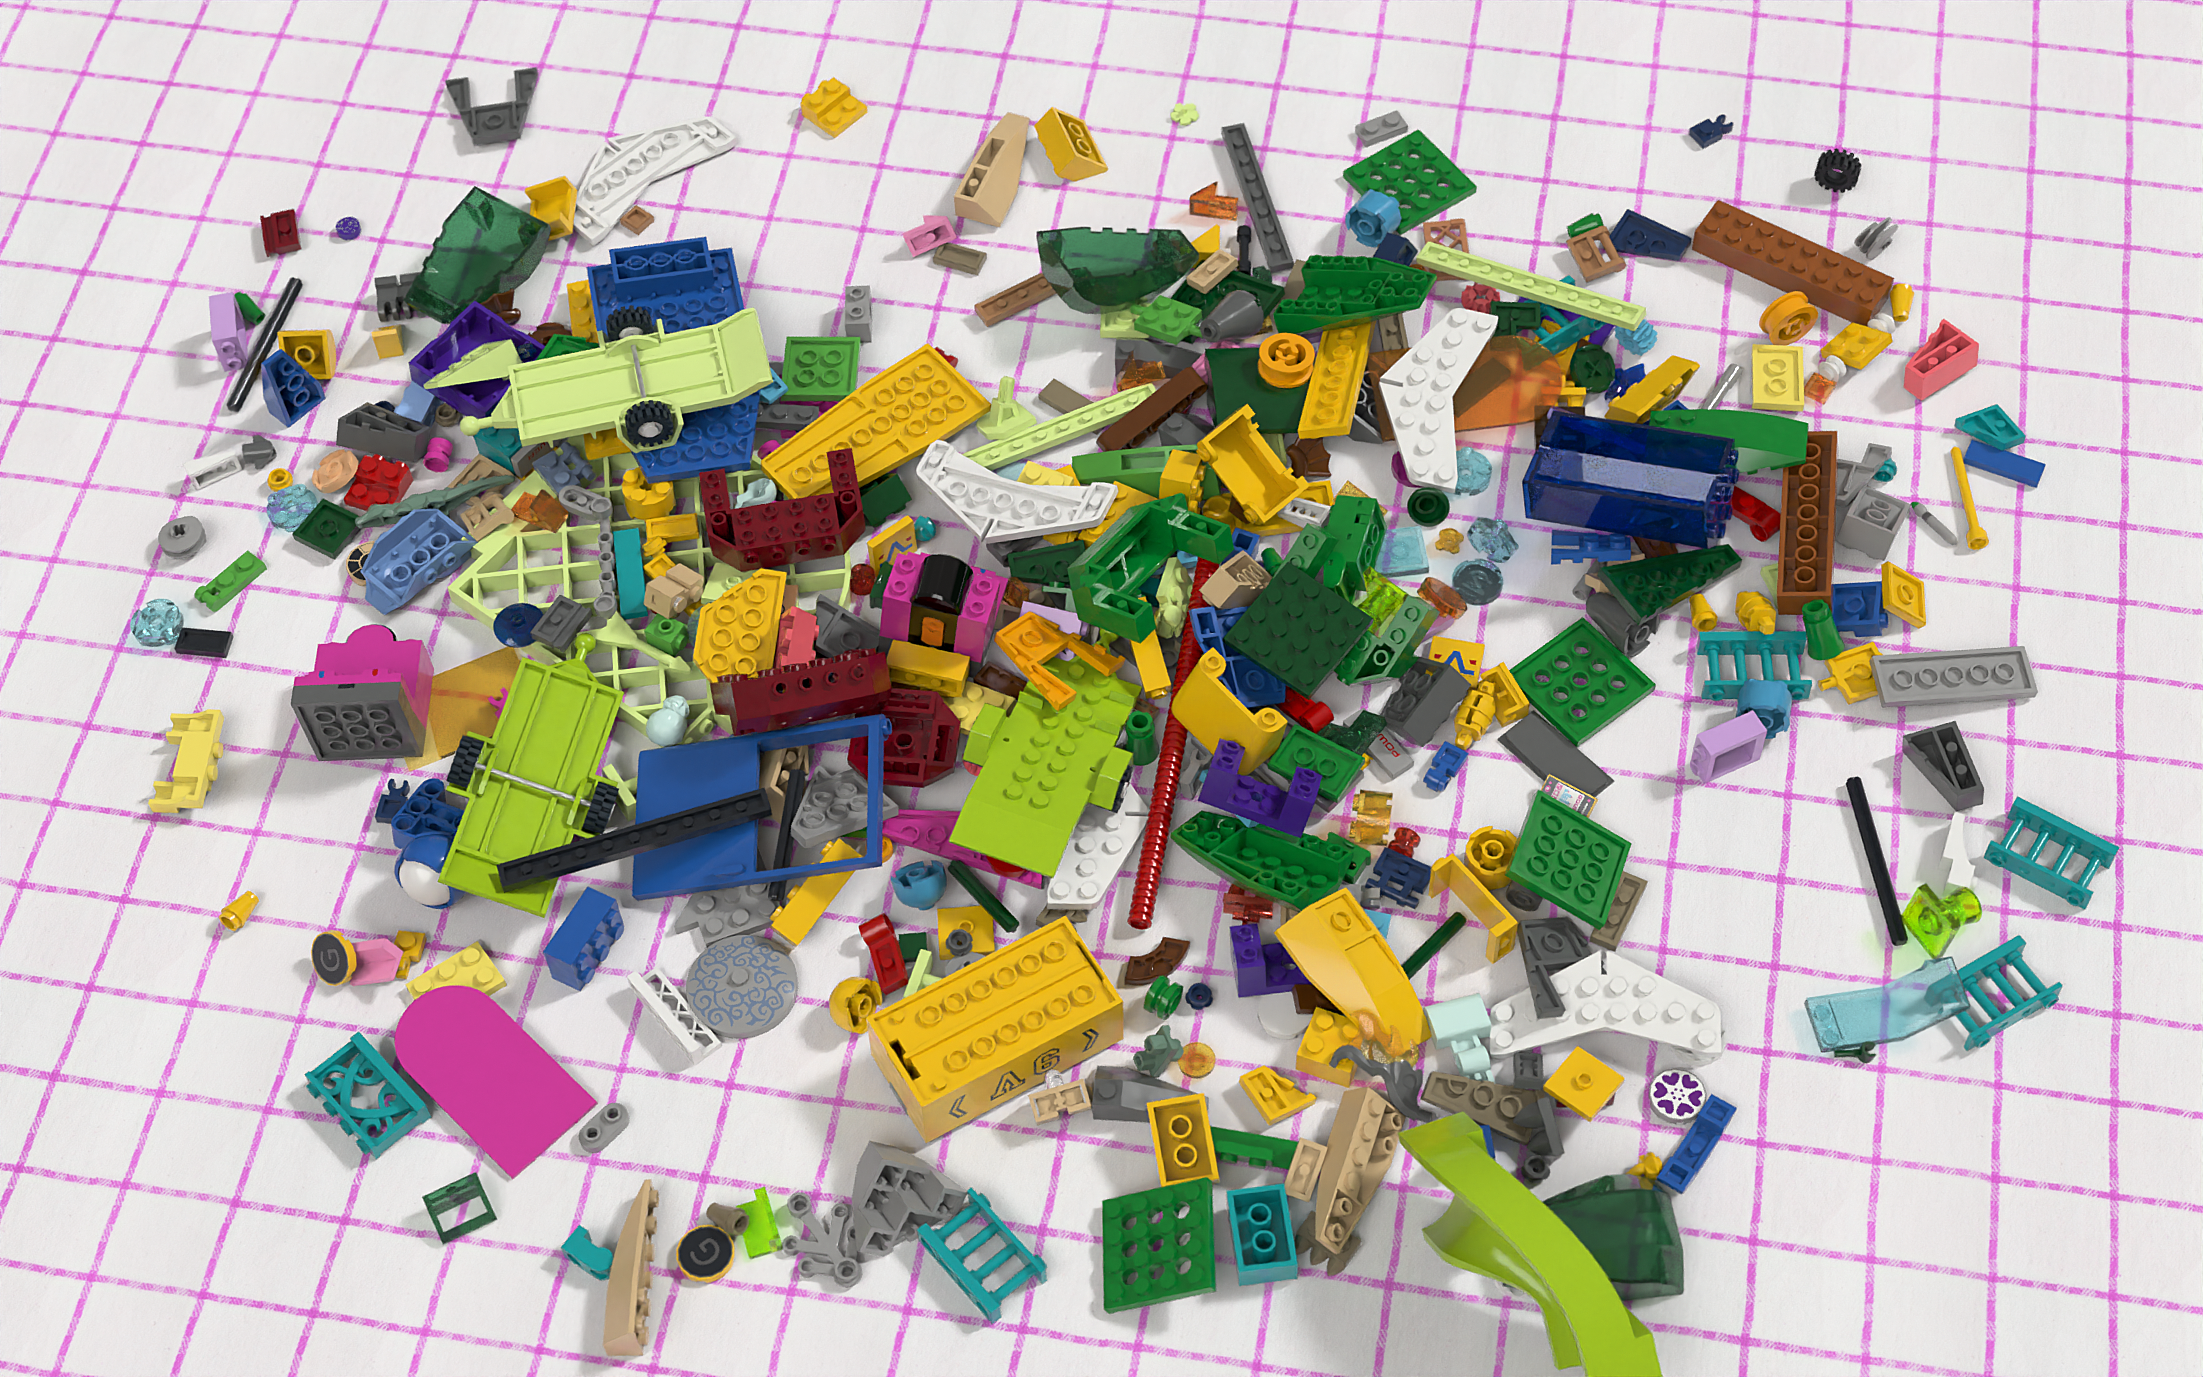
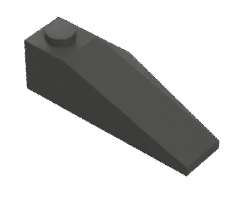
M1117 337L1115 346V378L1172 379L1183 369L1191 367L1202 354L1149 338Z
M1174 413L1158 427L1161 446L1196 445L1215 427L1197 415ZM1221 480V486H1223V487H1225L1226 489H1228V488L1225 486V484L1222 482V480Z
M1097 1066L1092 1100L1093 1119L1150 1123L1147 1108L1148 1102L1198 1093L1127 1067ZM1205 1096V1102L1208 1113L1209 1097Z

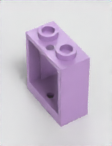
M229 292L209 296L212 342L224 371L245 368L248 362L246 326L234 293Z
M1750 711L1697 734L1690 767L1694 775L1699 776L1704 784L1760 760L1767 730L1755 712Z

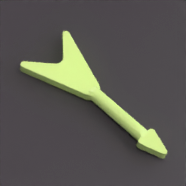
M617 611L611 619H607V625L604 628L577 633V636L581 633L593 635L598 644L635 648L669 666L671 672L692 674L691 668L681 656L674 658L638 639L636 633Z

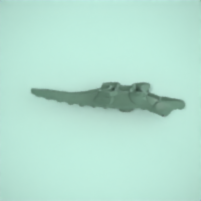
M511 475L493 476L490 478L481 477L477 481L469 480L464 485L460 483L454 488L446 487L444 490L434 489L431 492L413 494L399 503L372 504L363 516L355 519V523L359 528L397 524L403 516L417 509H439L450 518V511L474 495L496 486L514 482L515 477Z

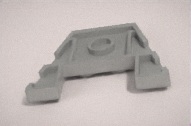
M1869 443L1861 463L1838 459V506L1846 507L1884 465V462L1891 457L1892 447Z

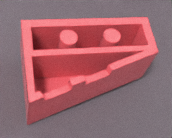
M1943 318L1939 328L1935 333L1930 334L1927 343L1923 348H1919L1905 366L1904 388L1922 401L1977 366L1979 343Z

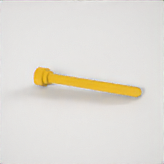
M1953 447L1950 453L1969 526L1966 535L1967 544L1970 549H1982L1989 543L1987 532L1979 526L1961 450L1959 447Z

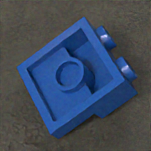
M1882 581L1833 584L1832 615L1838 632L1853 631L1855 637L1882 636L1883 628H1888L1889 625L1888 614L1883 608Z

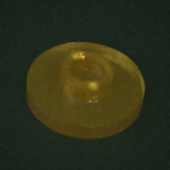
M1193 1042L1183 1047L1184 1052L1178 1060V1066L1184 1075L1199 1079L1208 1076L1215 1067V1054L1208 1045L1201 1042Z

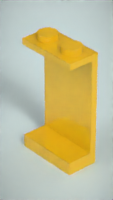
M1453 853L1446 858L1441 857L1436 860L1431 867L1428 895L1434 898L1449 887L1489 930L1485 957L1492 964L1514 950L1518 922Z

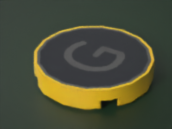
M329 930L318 934L311 948V959L315 972L322 981L333 986L350 981L352 978L350 976L352 972H355L357 965L352 943L349 939L345 940L341 936L344 934L336 930Z
M712 1225L698 1226L688 1231L680 1239L676 1249L677 1262L682 1273L690 1280L696 1282H714L724 1277L734 1263L735 1246L731 1237L720 1227Z

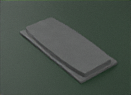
M1534 710L1498 738L1502 745L1544 782L1550 774L1593 797L1598 796L1614 782L1609 775Z

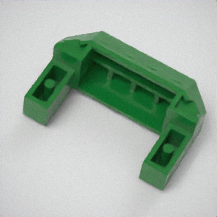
M1183 493L1130 507L1067 568L1078 620L1141 644L1156 628L1151 603L1131 595L1177 549L1220 564L1234 550L1230 525L1189 511L1185 494Z
M1307 523L1273 578L1289 562L1315 579L1339 540L1322 527ZM1408 595L1381 638L1369 630L1363 634L1335 668L1334 672L1338 674L1336 678L1348 686L1351 684L1366 686L1399 679L1419 659L1414 652L1438 617L1440 611L1420 597Z

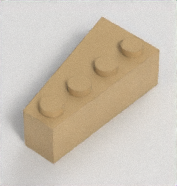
M1242 550L1220 566L1199 591L1204 594L1202 596L1203 599L1211 606L1216 605L1218 608L1246 607L1252 605L1273 577Z

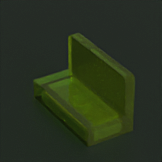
M765 1187L754 1190L756 1200L735 1206L744 1209L749 1216V1226L742 1234L749 1259L783 1250Z

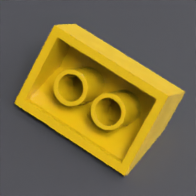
M1051 107L1034 125L1038 139L1043 144L1046 156L1051 160L1054 166L1053 170L1058 177L1075 182L1105 173L1108 170L1084 120Z

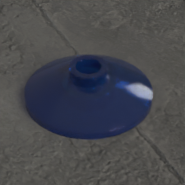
M512 604L504 608L496 616L493 624L494 634L499 642L508 647L521 648L529 646L537 641L532 639L530 632L544 614L538 607L532 604Z

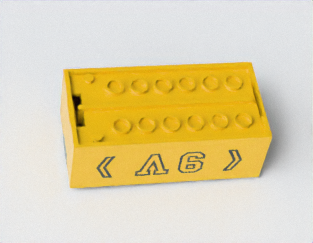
M1065 915L867 1017L871 1055L888 1081L891 1090L907 1116L909 1115L925 1143H928L1123 1039V1000Z

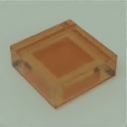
M1814 372L1804 387V396L1825 404L1836 388L1837 382L1830 381L1826 377Z
M1011 577L1008 579L1004 601L1009 606L1022 608L1023 601H1028L1030 589L1017 577Z

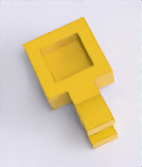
M398 930L394 945L401 949L403 954L395 975L396 978L407 979L411 962H420L427 941L425 933Z

